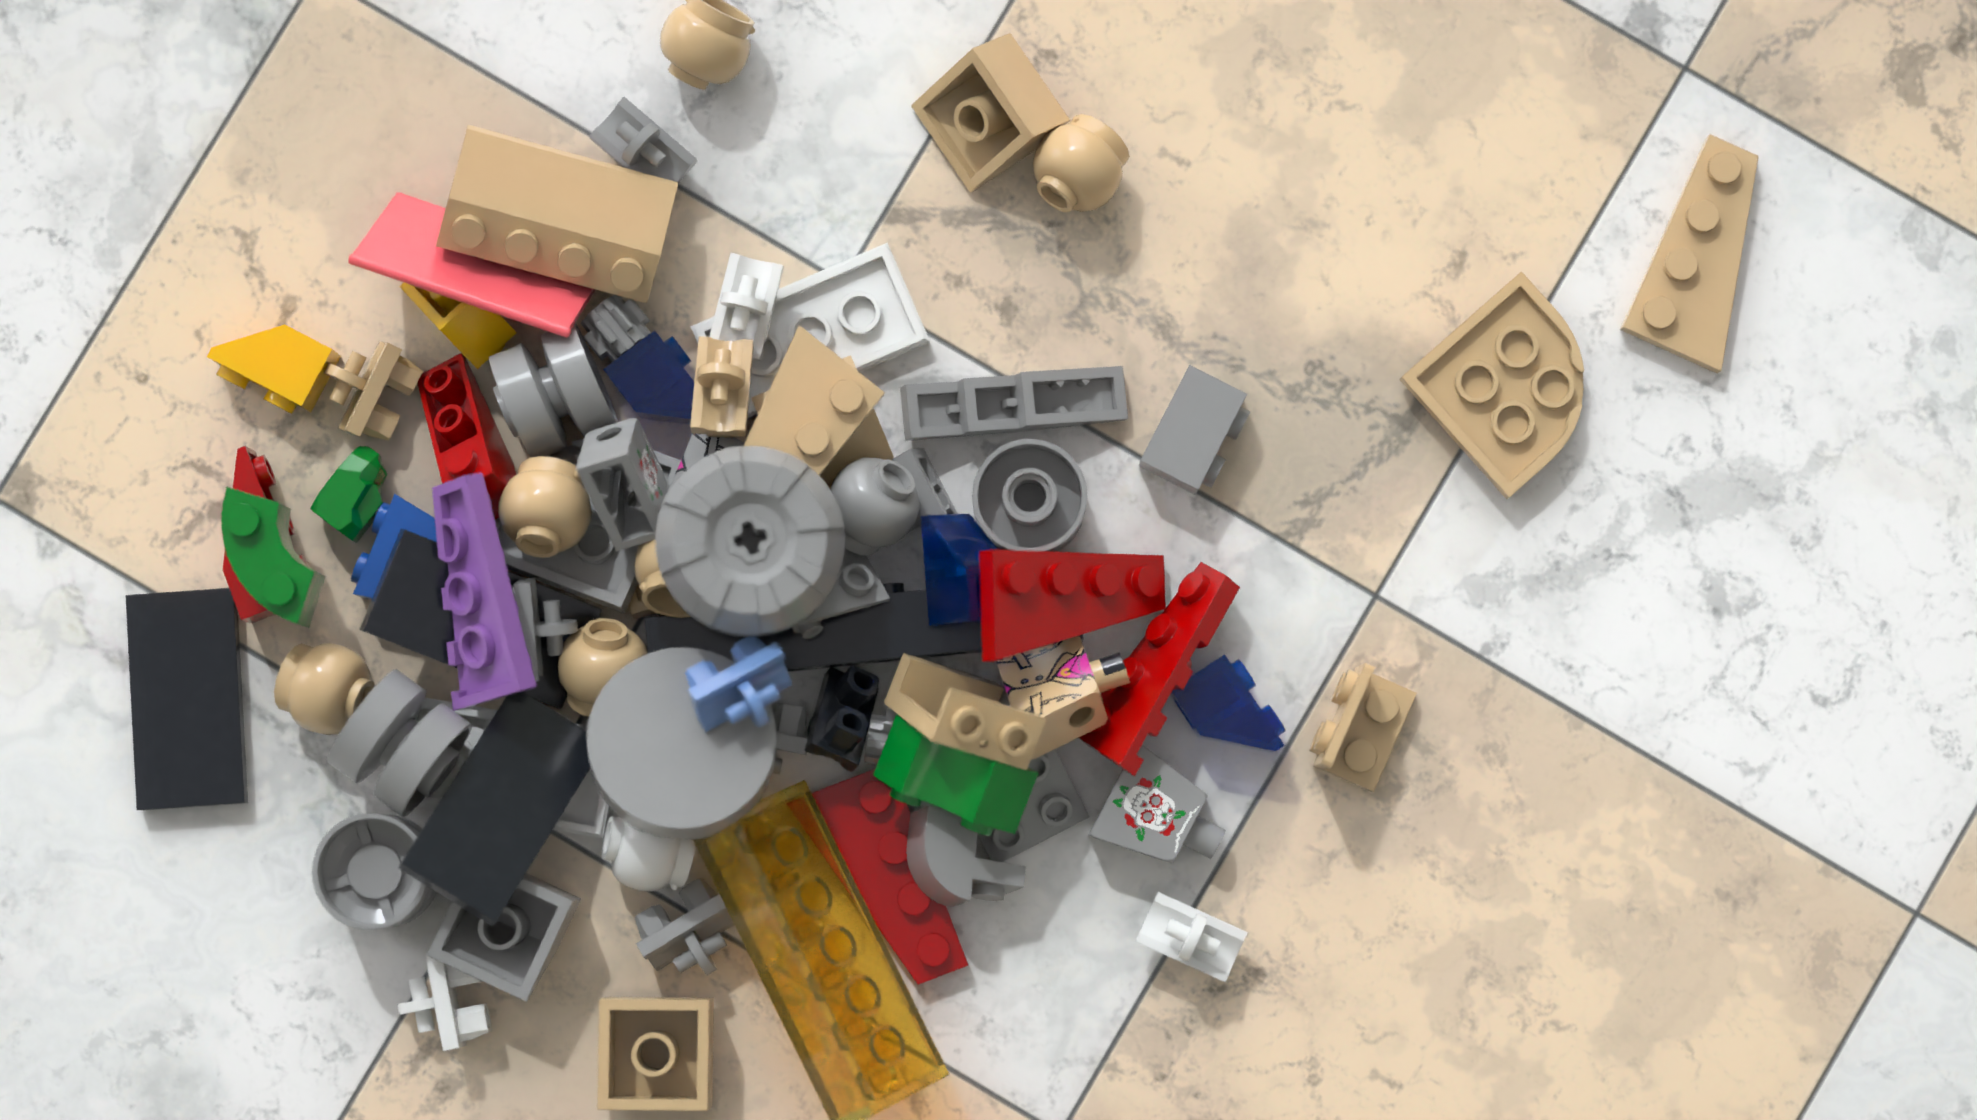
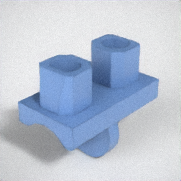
M757 636L745 637L736 642L730 650L735 664L729 668L718 672L711 661L703 660L686 670L685 674L690 687L688 692L697 720L705 732L727 720L734 724L747 716L750 717L758 728L769 723V717L764 707L780 699L779 692L792 685L791 678L784 664V653L776 642L766 646Z

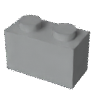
M1189 365L1140 460L1139 466L1196 495L1202 483L1212 488L1226 460L1217 455L1220 446L1226 436L1234 440L1237 439L1250 414V411L1241 407L1247 394Z

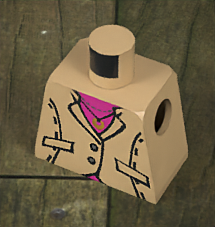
M1078 636L996 660L1011 707L1047 719L1031 760L1103 726L1108 718L1100 693L1130 683L1120 652L1089 662L1081 639Z

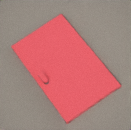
M400 192L396 193L354 253L348 258V263L566 338L570 336L571 329L596 290L437 247L436 243L446 208Z

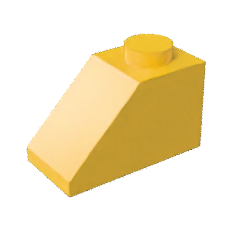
M407 283L399 286L476 369H479L490 356L501 352L506 342L517 333L501 315Z

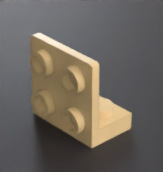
M1363 663L1356 667L1354 671L1348 669L1346 673L1343 672L1331 699V702L1339 705L1333 721L1326 719L1325 722H1321L1309 751L1317 754L1313 764L1314 767L1370 792H1374L1417 693L1373 674L1375 667L1368 663Z

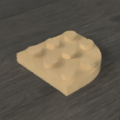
M1522 271L1399 379L1506 499L1511 497L1561 451L1576 427L1583 406L1584 366L1574 334L1559 312Z

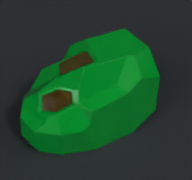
M369 446L357 447L330 477L310 508L315 514L355 543L360 540L372 525L377 510L383 504L381 488L388 473L382 464L381 456Z

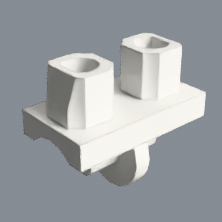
M730 253L709 337L723 341L753 340V360L761 361L784 266Z
M1157 892L1135 942L1226 982L1248 932Z
M425 954L433 997L429 998L425 977L410 979L409 984L413 1001L397 1004L399 1015L415 1012L418 1032L422 1033L435 1030L431 1009L435 1008L443 1051L467 1046V1040H472L491 1032L492 1024L487 1003L460 1008L456 987L482 981Z

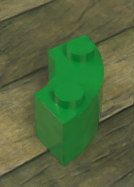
M226 487L221 513V529L226 554L234 573L248 593L266 609L285 620L309 628L326 576L307 567L295 552L288 530L291 509L278 502Z
M896 715L873 776L891 787L889 795L892 798L917 807L920 806L922 801L933 804L962 817L960 824L963 827L978 834L991 836L993 829L1016 834L1039 773L1030 767L1024 770L933 742L901 716Z

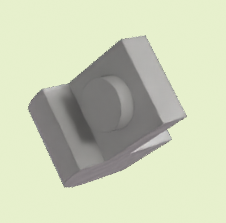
M929 805L910 813L907 839L908 867L917 886L932 900L949 907L971 900V896L982 900L1001 901L1004 900L1005 894L1024 888L1026 866L975 857L978 833L963 827L960 824L962 817L943 808Z

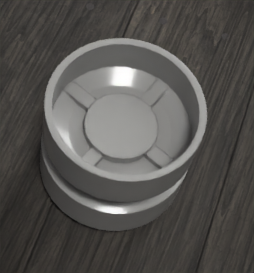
M576 323L571 329V334L568 338L551 332L541 335L547 365L539 368L529 350L522 343L489 357V363L497 383L493 390L511 433L514 437H520L531 458L546 457L567 448L566 435L561 420L566 415L571 417L577 429L584 437L592 430L618 422L602 377Z
M1020 439L1009 442L992 452L982 463L976 474L972 491L975 521L984 539L996 550L1060 552L1075 538L1084 519L1087 504V487L1083 473L1076 461L1065 450L1053 443L1039 439Z
M395 669L373 688L352 714L333 743L327 756V762L355 783H360L381 764L384 765L385 768L377 781L373 796L401 817H405L425 797H430L448 777L460 758L461 753L459 752L472 730V724L444 703L436 706L417 722L415 718L423 705L426 690Z
M377 813L355 815L336 824L321 840L312 865L314 889L323 907L335 919L359 929L393 928L407 924L419 917L430 906L437 892L398 867L422 831V828L406 818Z

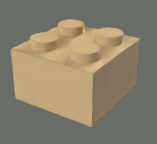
M600 998L597 1110L708 1111L712 1108L714 998Z

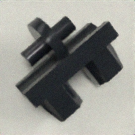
M832 666L824 674L814 715L809 722L807 729L808 737L804 751L812 755L832 758L843 769L853 772L859 766L879 690L877 687L880 679L877 675L857 666H850L846 672H842Z

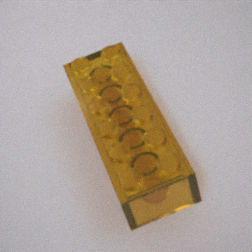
M805 780L761 799L745 816L730 823L725 829L716 832L715 835L693 840L830 1120H866L950 1075Z

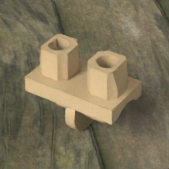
M699 336L690 426L691 433L706 434L709 437H746L754 349L753 340L723 341Z
M380 341L362 378L358 375L367 357L357 352H351L344 369L329 363L324 373L338 380L331 393L330 400L344 406L352 387L356 389L338 428L354 436L360 437L363 433L367 436L389 441L398 424L400 415L376 403L385 385L410 396L416 387L422 370L408 359L400 356L402 349L388 342L383 343Z

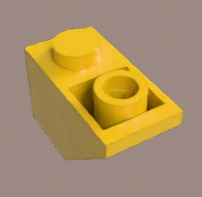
M285 324L211 347L207 355L209 359L221 365L216 375L244 390L249 381L267 389L268 391L263 399L290 414L294 412L296 406L312 412L330 376L324 373L328 364L336 366L341 358L333 349Z

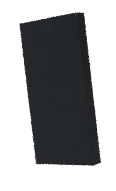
M400 529L359 630L448 665L446 642L455 641L452 610H443L441 588L445 587L446 580L449 577L448 563L438 558L437 542L408 530ZM507 571L511 586H514L519 579L523 578ZM536 583L540 621H545L543 601L560 600L561 619L577 620L578 629L585 626L589 621L599 618L602 609ZM570 634L562 635L563 643ZM546 636L541 637L544 675L539 676V681H535L537 687L525 690L524 692L538 701L562 709L568 692L559 679V655L548 656Z
M220 588L125 595L137 810L248 803L238 610L230 589Z
M524 691L506 696L398 868L493 926L590 770L587 731Z

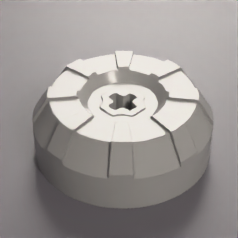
M736 446L716 451L701 459L675 481L668 491L659 512L655 535L658 566L668 591L679 606L693 619L723 634L737 637H762L796 626L814 613L825 601L837 580L842 566L845 549V528L843 517L834 495L827 484L809 465L789 453L787 454L776 449L758 446Z
M686 647L662 649L648 653L620 669L607 682L594 703L587 730V749L593 780L611 809L624 822L641 832L665 838H691V840L715 835L716 832L736 823L755 807L768 787L776 757V726L770 704L764 707L769 717V723L760 728L756 727L750 717L747 716L734 724L727 720L705 732L697 720L688 692L690 687L685 672L688 668L703 660L711 661L718 672L735 664L722 655L702 649Z

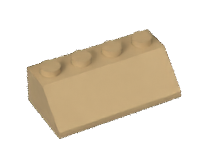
M468 124L436 246L647 303L661 257L678 182Z

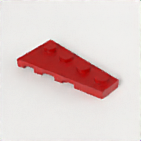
M1022 550L979 551L982 662L1000 660L1166 609L1164 555Z
M1200 562L1196 569L1181 581L1177 594L1166 609L1150 622L1143 639L1130 656L1123 660L1130 683L1100 694L1108 718L1106 723L1078 737V739L1135 777L1144 761L1137 755L1147 735L1158 736L1168 718L1161 713L1163 706L1173 690H1183L1193 673L1191 670V656L1196 648L1200 649L1208 646L1240 587L1225 574Z
M875 769L790 801L918 985L969 965L947 907L929 898L917 886L910 873L907 862V839L911 812L908 804L900 802L889 795L891 787L873 776Z

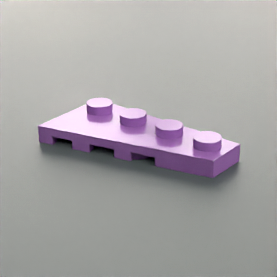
M483 474L465 475L433 487L438 558L448 563L449 573L445 587L441 588L443 610H452L455 641L446 642L448 665H457L459 690L451 692L453 711L469 708L537 687L532 670L531 657L527 651L519 619L518 606L513 596L505 564L504 551L500 544L491 509V499L487 493Z

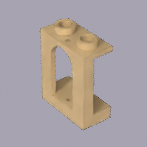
M905 653L901 657L884 701L885 705L933 742L1024 770L1028 768L1047 720L1042 716L998 703L1004 688L996 682Z

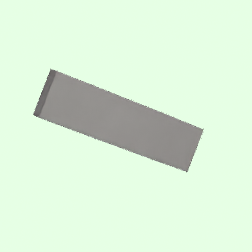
M1123 366L1029 371L1010 376L963 378L957 382L908 384L900 387L905 441L1022 432L1128 419Z

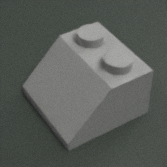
M526 873L493 926L451 902L427 955L519 999L528 1001L558 950L581 898Z

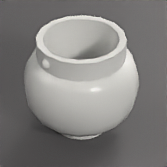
M611 816L604 834L602 859L611 861L613 875L627 887L640 891H658L666 885H670L672 890H677L678 887L684 886L689 876L696 839L665 838L641 832L624 822L621 817Z

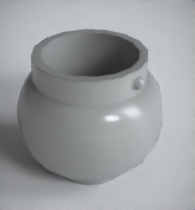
M861 458L855 460L837 474L830 489L843 517L845 548L850 552L859 555H872L879 551L881 547H889L904 538L915 525L920 509L915 482L910 472L896 461L880 458Z

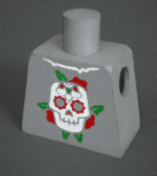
M630 418L588 432L584 438L576 470L615 550L619 551L655 540L659 512L666 497V479L640 421L636 418ZM636 494V505L631 507L628 505L629 500Z
M1142 745L1137 755L1144 761L1134 777L1122 769L1088 835L1169 863L1174 862L1182 845L1211 859L1226 830L1198 816L1208 795Z

